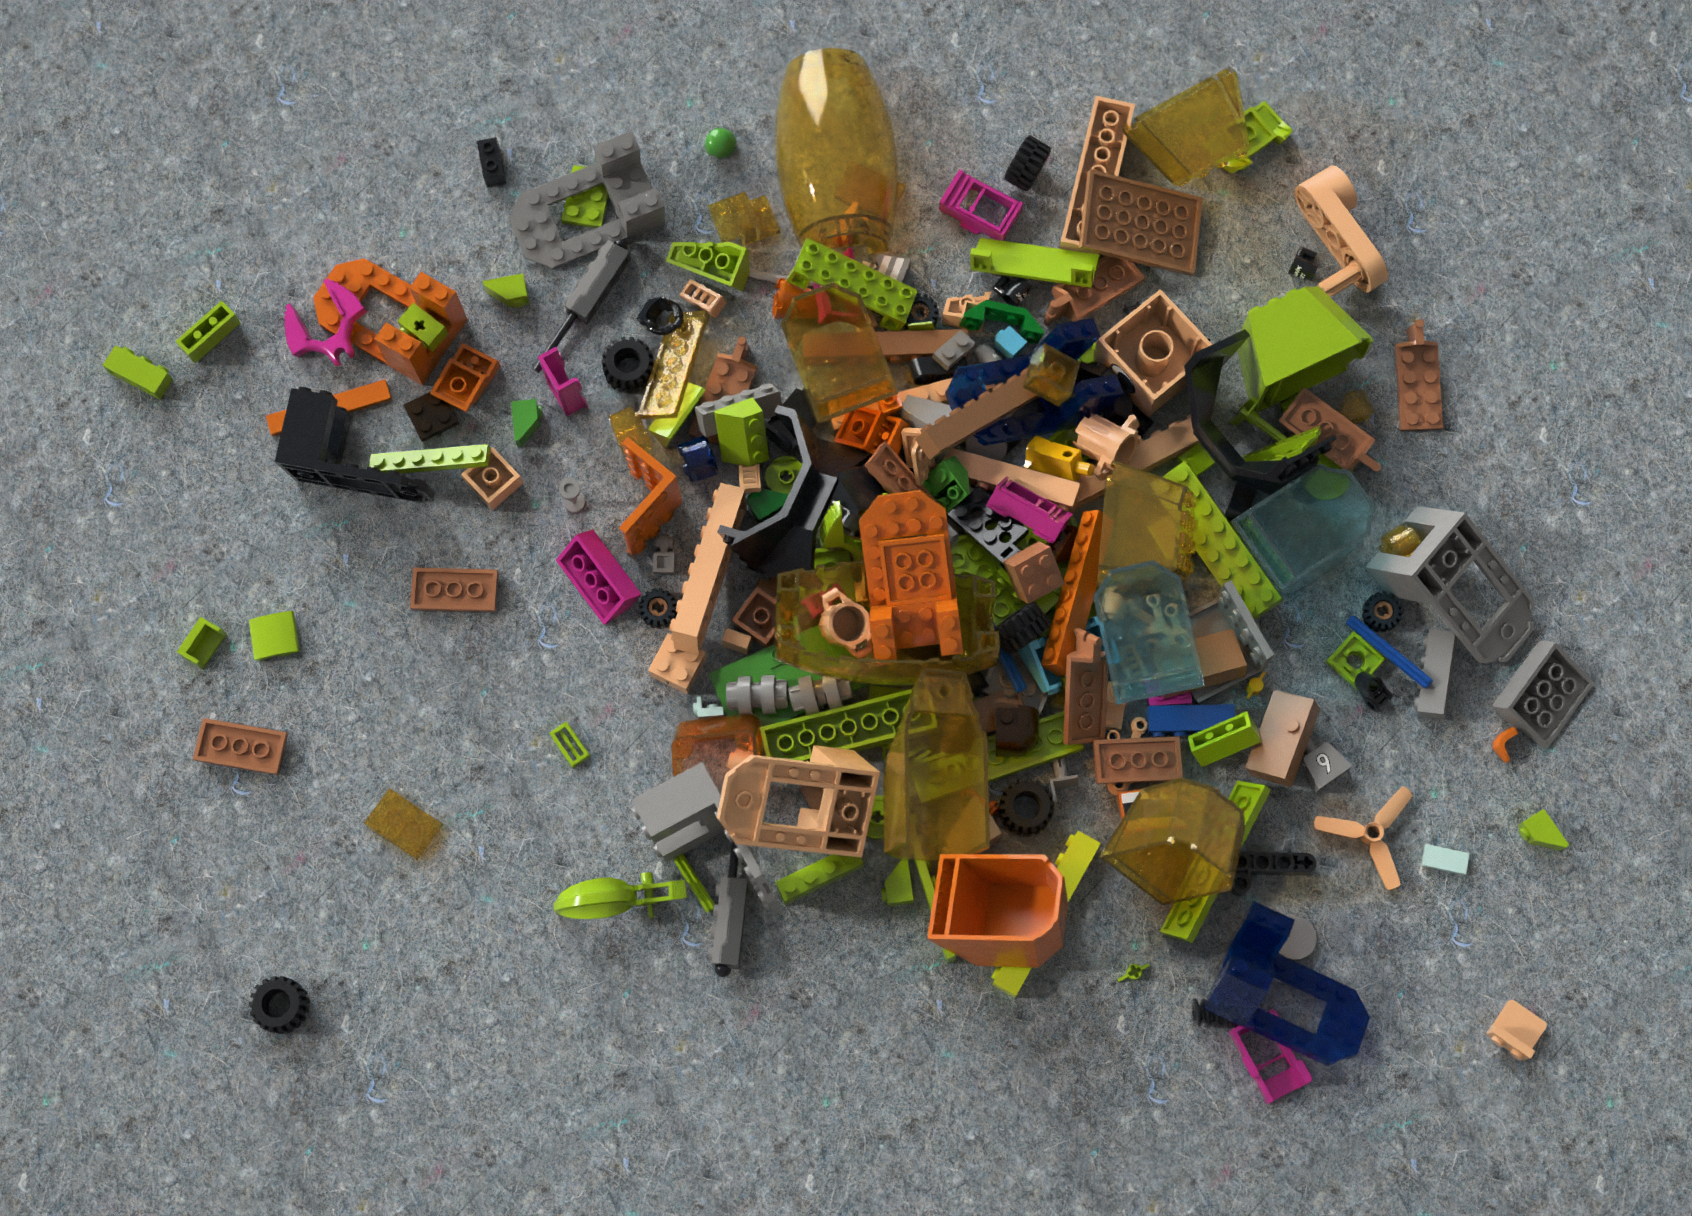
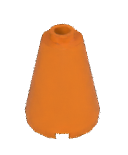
M778 279L775 288L779 290H777L773 298V319L818 316L814 290L809 288L803 290L786 282L787 279Z

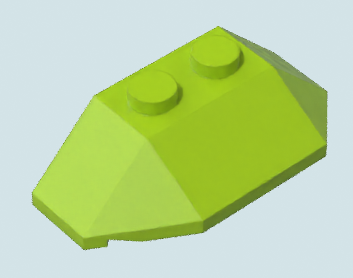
M1319 425L1241 457L1245 462L1282 460L1284 457H1287L1289 460L1316 445L1321 434V426Z

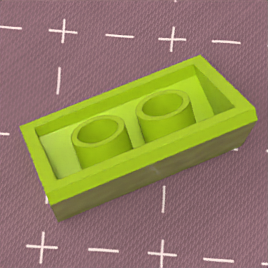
M684 380L680 383L648 428V431L662 446L668 447L701 400L706 389Z

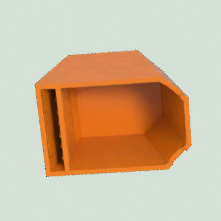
M940 854L927 939L976 966L1039 968L1063 947L1068 910L1065 878L1045 855Z

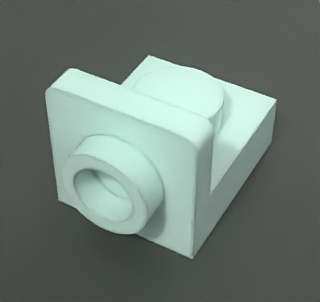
M697 696V703H693L694 716H698L699 722L725 720L723 707H719L718 704H710L703 708L702 698Z

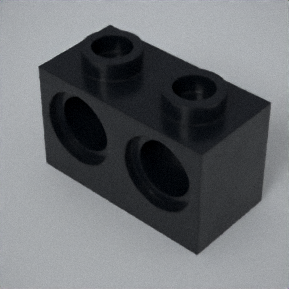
M497 138L477 141L486 187L507 184Z

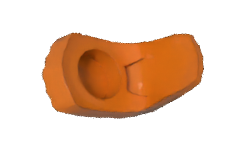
M1511 727L1501 732L1492 742V749L1504 763L1510 761L1505 743L1511 737L1518 735L1516 727Z

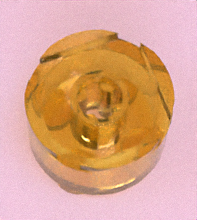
M1402 523L1381 536L1382 544L1379 546L1381 553L1410 557L1422 541L1410 526L1405 528L1406 523Z

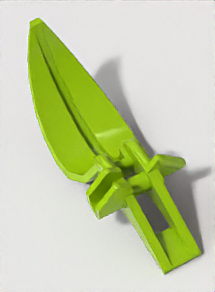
M653 872L641 873L642 884L628 885L624 880L612 877L586 880L562 891L553 903V909L559 915L568 918L597 919L619 915L627 912L631 907L648 906V916L652 919L654 917L652 905L687 898L685 880L654 884ZM669 888V896L654 898L653 890ZM644 891L645 898L637 900V892Z

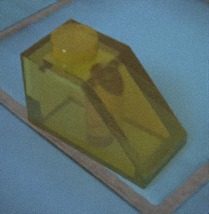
M1353 390L1345 395L1338 412L1352 423L1357 424L1370 419L1374 409L1364 390L1359 392Z

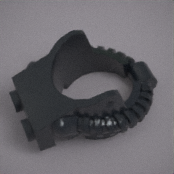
M663 296L648 299L637 317L640 324L646 326L655 335L673 333V331H676L675 329H680L684 323L683 311L679 304ZM664 310L667 312L674 311V316L677 318L674 324L668 323L664 326H658L655 324V321Z

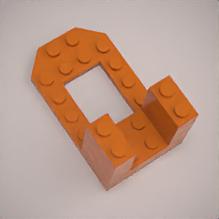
M363 258L335 265L326 278L339 283V285L348 289L349 292L351 291L359 299L360 303L372 287L407 308L412 303H415L445 326L449 334L431 352L428 348L424 349L420 341L387 322L378 334L357 322L354 323L351 332V345L422 386L468 320L456 291L423 272H420L413 284L410 285ZM323 283L313 297L320 327L335 335L338 333L343 316L331 298L325 283Z
M922 490L878 495L859 519L870 600L869 623L875 664L897 662V649L940 644L941 656L963 653L946 508L934 501ZM924 534H944L952 599L887 606L878 542L885 539Z

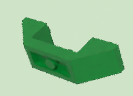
M985 300L964 312L959 322V327L979 331L984 318L990 321L1005 322L1009 325L1020 326L1019 335L1029 344H1038L1044 334V330L1027 309Z

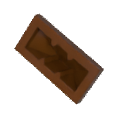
M1067 525L1063 532L1060 531L1055 542L1048 544L1051 547L1056 563L1070 560L1078 531L1076 526Z

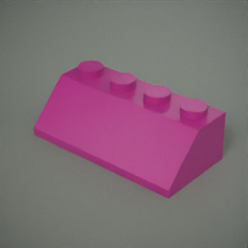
M594 530L576 534L556 559V562L603 625L608 624L629 609L642 595Z

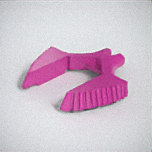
M325 279L323 282L340 314L343 316L338 333L324 342L313 340L296 309L288 303L285 308L287 311L284 313L286 315L284 316L286 343L289 345L288 348L292 355L298 358L311 351L320 352L327 355L335 366H341L342 363L339 356L343 351H346L351 359L354 357L355 353L350 341L354 323L366 314L367 310L351 291L349 292L348 289L333 280Z

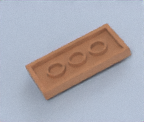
M886 441L878 446L865 464L869 473L878 480L883 489L889 494L922 490L937 502L923 484L922 486L916 485L913 472Z
M413 567L410 609L416 611L496 613L498 570Z
M203 718L193 760L279 775L288 733Z
M1179 736L1093 741L1096 784L1183 780Z

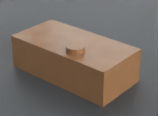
M1233 629L1155 649L1150 652V665L1164 699L1243 678L1246 675L1247 664Z
M1278 690L1273 691L1258 731L1261 742L1253 745L1245 769L1252 777L1292 787L1320 712V707L1314 699Z

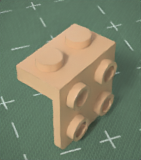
M903 428L901 434L906 465L908 468H914L916 485L922 486L923 482L928 478L929 471L934 467L935 458L929 460L915 440L921 434L920 429L922 428Z
M1509 1000L1486 1035L1496 1045L1509 1050L1513 1057L1525 1061L1531 1059L1535 1053L1533 1047L1546 1029L1547 1024L1515 1000Z

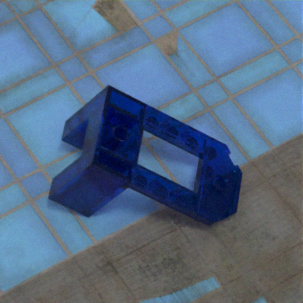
M1091 318L1058 324L1029 355L958 367L954 372L950 385L945 391V395L952 411L959 406L963 409L964 404L973 398L977 401L978 397L987 391L986 385L1006 382L1015 374L1019 377L1021 376L1020 373L1029 366L1032 369L1038 365L1041 366L1054 385L1045 394L1040 396L1046 411L1002 419L973 435L978 439L977 442L988 446L1077 428L1084 417H1092L1091 413L1100 416L1124 392L1116 374L1082 380L1080 382L1070 378V371L1079 364L1078 359L1101 337L1094 319Z
M1253 901L1229 941L1203 1008L1326 1066L1336 1064V1062L1344 1059L1355 1058L1370 1019L1357 991L1278 954L1289 938L1295 919ZM1273 978L1326 1002L1315 1034L1258 1008L1268 993Z

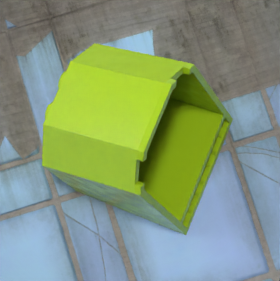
M1319 286L1303 287L1299 290L1294 288L1285 294L1286 296L1282 298L1275 297L1269 300L1267 305L1262 307L1255 306L1248 311L1242 330L1246 329L1250 337L1237 351L1248 399L1254 396L1259 400L1254 408L1256 413L1295 396V393H1300L1304 387L1306 389L1312 388L1348 370L1346 365L1357 357L1359 360L1366 357L1374 342L1373 338Z

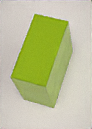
M1197 443L1177 459L1179 464L1183 461L1189 463L1198 477L1211 469L1215 464L1214 460L1200 443Z

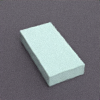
M1426 844L1424 846L1421 866L1466 875L1469 853Z

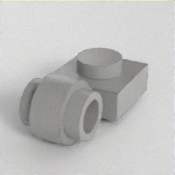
M660 535V537H656V549H660L661 552H653V574H675V552H668L670 549H674V537Z

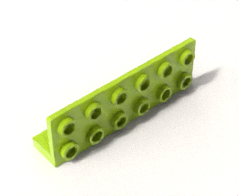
M809 238L805 239L796 264L786 281L803 290L812 281L884 315L879 325L890 331H900L906 324L917 294L915 288Z
M979 238L977 248H971L970 251L971 271L1092 288L1099 262V254Z

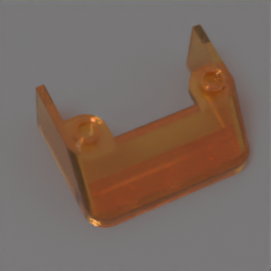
M753 714L681 722L676 728L671 746L673 777L684 772L683 759L688 758L692 754L693 743L735 738V744L741 751H753V755L764 756L763 740L760 732L761 721Z

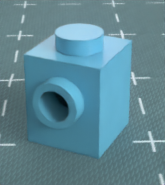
M1010 326L1005 330L1001 329L994 337V347L1011 363L1026 350L1027 341Z

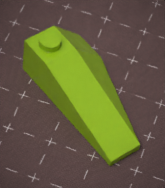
M673 242L666 258V262L742 292L750 274L749 250L732 242Z

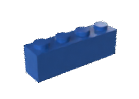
M1235 705L1148 706L1146 709V721L1148 722L1147 736L1166 737V735H1174V737L1186 738L1187 735H1193L1234 717Z

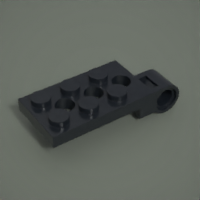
M977 486L948 513V516L992 556L993 560L1006 571L1003 561L1020 552L1016 545L1029 534V530L1009 515L1004 517L988 508L986 505L991 496ZM975 511H983L980 517H972ZM990 523L997 524V527L993 530L986 529ZM1006 535L1011 536L1009 542H1001L1002 537Z

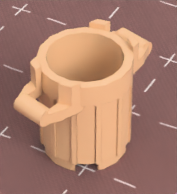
M1091 413L1092 417H1084L1076 428L1075 433L1079 435L1077 442L1073 441V447L1080 449L1082 454L1099 462L1094 469V474L1098 480L1103 481L1109 472L1120 475V470L1131 460L1137 444L1140 445L1142 437L1137 434L1139 432L1137 428L1140 424L1135 415H1130L1121 427L1097 414Z
M837 588L824 594L822 599L825 611L821 614L819 623L821 636L829 644L839 647L845 646L850 654L858 660L872 653L870 616L865 608L847 598ZM839 596L842 603L831 606L828 604V602ZM864 640L867 646L856 652L855 645Z

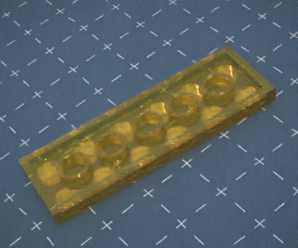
M706 310L683 312L684 323L681 328L675 329L676 331L668 335H663L639 408L638 416L641 419L677 418L710 316ZM674 313L670 314L668 323L674 324L677 319Z

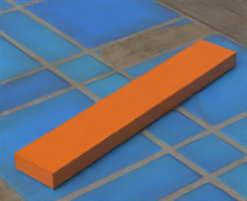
M385 379L333 395L338 400L337 406L346 408L348 413L392 400ZM286 410L266 415L272 437L281 434Z

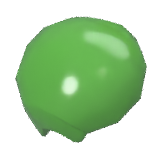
M716 128L707 135L704 147L708 155H713L718 159L729 157L735 151L736 138L729 130Z

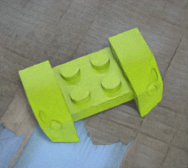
M1263 101L1255 108L1251 106L1220 128L1216 136L1203 144V148L1220 167L1230 173H1236L1239 170L1248 169L1253 163L1249 158L1274 141L1280 146L1293 130L1274 112L1266 101Z

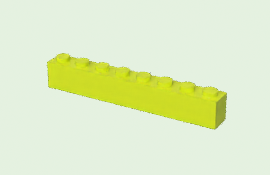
M1077 831L1075 836L1073 834L1069 836L1065 844L1068 847L1065 854L1060 852L1054 863L1058 866L1057 870L1065 878L1068 902L1101 844L1080 831ZM996 967L991 976L994 979L992 985L1015 998L1032 967Z

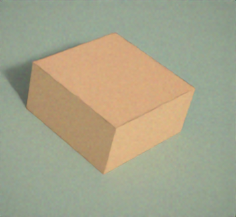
M726 628L722 644L723 647L748 655L752 646V637Z

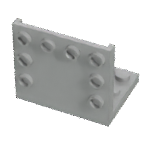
M1232 581L1223 584L1215 600L1179 617L1182 628L1190 632L1191 640L1233 629L1247 664L1246 675L1243 678L1191 691V695L1197 705L1264 671L1274 657V653ZM1172 622L1166 624V625L1170 626L1171 628H1173ZM1162 632L1157 633L1160 639L1169 637ZM1178 635L1177 640L1183 642V637Z

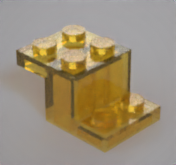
M745 191L707 205L722 243L739 238L743 247L780 233V228L766 195L749 200Z

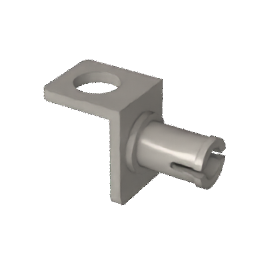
M1060 758V763L1058 759L1052 761L1055 778L1049 779V792L1053 796L1054 809L1057 808L1055 789L1077 786L1079 780L1078 775L1068 776L1066 760L1064 758Z

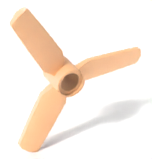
M1402 786L1375 815L1374 822L1368 823L1365 827L1355 821L1316 816L1314 819V829L1353 839L1361 838L1365 844L1370 845L1369 853L1387 890L1395 889L1400 886V880L1388 846L1381 839L1384 835V829L1390 827L1411 799L1412 793L1409 789ZM1367 830H1375L1377 833V837H1369L1367 834Z

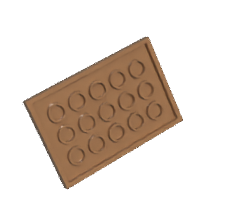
M1090 169L1087 173L1079 249L1192 276L1195 274L1203 198Z

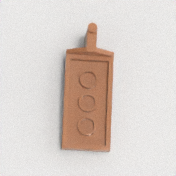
M1106 255L1098 262L1092 288L1062 283L1052 288L1055 300L1051 301L1043 322L1046 326H1049L1055 320L1065 316L1076 323L1144 282L1145 277L1133 262Z
M1422 319L1415 321L1406 330L1408 342L1394 345L1400 431L1443 429L1438 342L1424 340V321Z
M741 336L738 338L733 355L718 353L699 406L707 401L713 402L721 399L723 396H732L739 394L743 390H750L758 367L745 361L750 351L745 337ZM695 414L688 434L719 445L718 434L705 437L698 429Z
M1305 387L1279 419L1280 423L1295 434L1320 425L1322 430L1316 445L1335 435L1337 439L1331 444L1333 446L1332 449L1324 455L1349 474L1359 461L1375 472L1380 471V464L1366 454L1375 439Z
M1080 628L1074 630L1076 649L1067 655L1063 735V743L1066 745L1104 740L1106 731L1109 653L1101 651V646L1104 643L1102 638Z

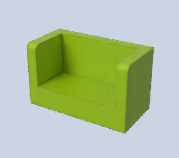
M200 616L177 650V653L199 668L204 669L227 634L221 628Z

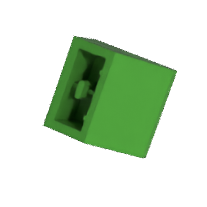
M955 455L937 465L923 482L925 488L937 502L946 508V514L970 494L968 472Z

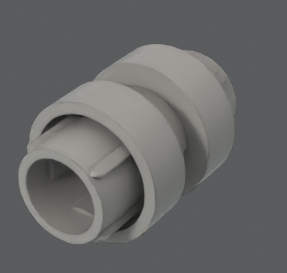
M833 669L821 672L822 679L813 681L811 675L798 678L799 685L788 687L794 712L805 710L806 714L810 715L820 712L819 706L826 704L829 705L830 709L843 707L842 700L853 698L848 674L836 675Z
M762 675L761 682H753L752 676H738L737 682H728L726 685L727 708L731 711L738 710L740 715H753L754 708H762L763 714H777L778 709L789 706L788 681L777 680L776 675Z

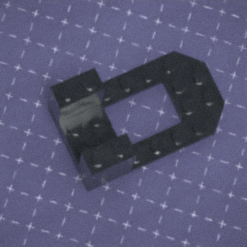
M307 387L291 388L275 463L295 481L412 502H422L423 498L428 502L434 501L435 493L426 484V481L410 479L392 470H388V473L380 472V469L374 467H367L366 470L352 463H346V466L341 465L352 416L346 411V408L337 406L338 400L329 391L320 390L317 393L312 392Z

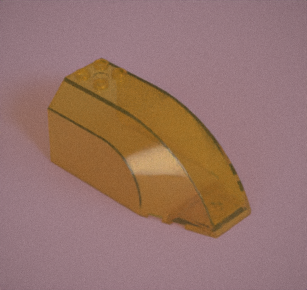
M922 668L888 751L883 780L884 853L896 859L939 861L940 854H978L990 848L987 735L982 730L979 721L981 717L979 711L975 709L972 700L974 696L965 671Z

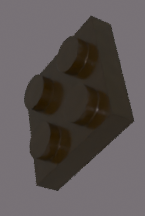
M430 392L403 405L421 442L459 425L450 404L431 395Z

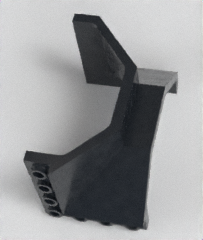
M1244 329L1196 352L1184 365L1193 434L1230 479L1283 500L1314 469L1321 460L1319 456L1326 454L1332 449L1333 446L1331 444L1337 438L1333 435L1289 460L1287 457H1284L1282 460L1245 462L1211 420L1222 367L1250 337V334Z
M777 405L774 413L797 440L803 461L782 510L773 517L747 531H740L720 525L717 533L723 538L722 541L731 547V551L739 555V559L747 564L746 567L750 570L809 589L812 586L820 589L824 581L814 570L816 535L839 483L837 472L839 469L865 466L872 453L817 438L796 410Z

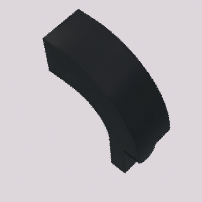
M1081 361L1070 371L1071 379L1089 386L1099 395L1103 403V418L1122 427L1128 417L1132 415V401L1120 377L1100 362L1094 367Z

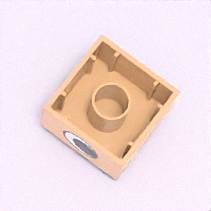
M1160 289L1097 340L1093 359L1097 363L1100 362L1106 365L1120 377L1129 392L1131 400L1149 417L1187 386L1184 365L1196 352L1213 344Z

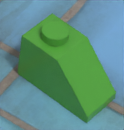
M536 399L511 402L514 438L517 447H522L540 426V418H543L542 405H538Z

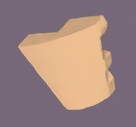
M985 292L984 296L973 297L970 294L961 298H947L942 324L963 328L959 327V322L964 312L985 300H990L991 292ZM984 318V321H983V323H982V325H981V327H980V329H979L978 332H982V331H983V327H984V323H985V319H986V318Z

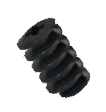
M1194 998L1192 1000V1022L1196 1020L1198 1027H1201L1202 1021H1205L1207 1027H1210L1211 1021H1214L1215 1026L1218 1027L1220 1021H1223L1224 1026L1227 1027L1229 1021H1232L1233 1027L1236 1028L1239 1020L1238 1000L1234 1005L1232 999H1229L1227 1004H1225L1223 999H1219L1218 1004H1216L1215 999H1210L1209 1004L1206 999H1202L1199 1005L1198 1000Z

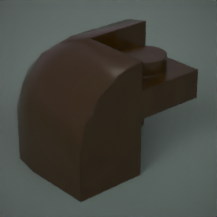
M1018 705V708H996V757L1026 756L1038 743V709L1027 705Z

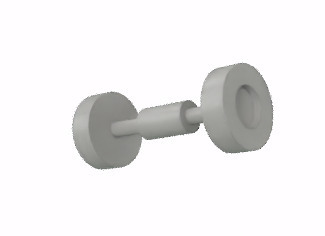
M572 478L564 479L560 483L559 493L564 498L566 510L576 514L584 509L585 499L580 494L579 483Z

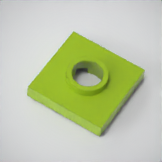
M1353 631L1325 663L1358 691L1355 687L1356 676L1363 671L1373 674L1386 658ZM1350 655H1357L1361 658L1362 666L1359 669L1355 670L1347 663V658Z

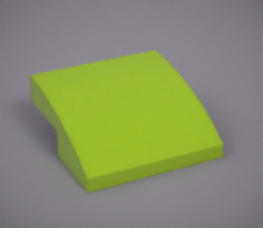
M294 611L273 613L249 620L254 660L262 661L275 656L284 657L300 652Z

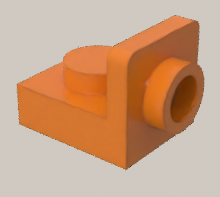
M896 390L876 397L879 411H882L883 415L893 416L898 413V410L903 408Z

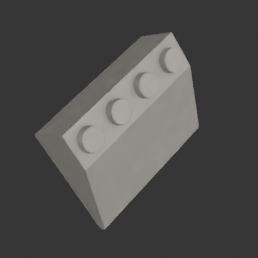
M1539 640L1492 707L1504 720L1542 748L1548 749L1592 688L1594 682L1556 642Z

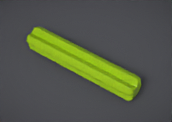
M683 854L677 856L674 862L707 913L713 911L715 903Z

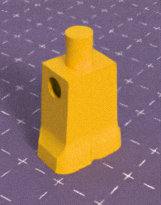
M1035 435L1027 444L1024 468L1074 482L1082 475L1091 476L1094 472L1093 464L1083 462L1080 449L1055 443L1038 435Z

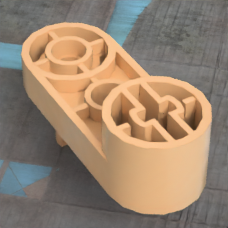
M1331 165L1299 184L1295 188V197L1301 212L1343 268L1317 284V286L1331 298L1352 284H1355L1361 291L1369 293L1388 281V271L1383 258L1349 212L1357 206L1358 200L1355 189L1347 175L1337 166Z

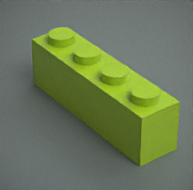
M831 854L776 881L775 884L785 905L863 868L864 863L861 857Z

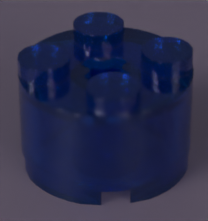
M704 435L677 445L680 456L683 457L685 462L683 464L686 476L689 477L690 482H698L719 475L713 450L708 447L710 442Z

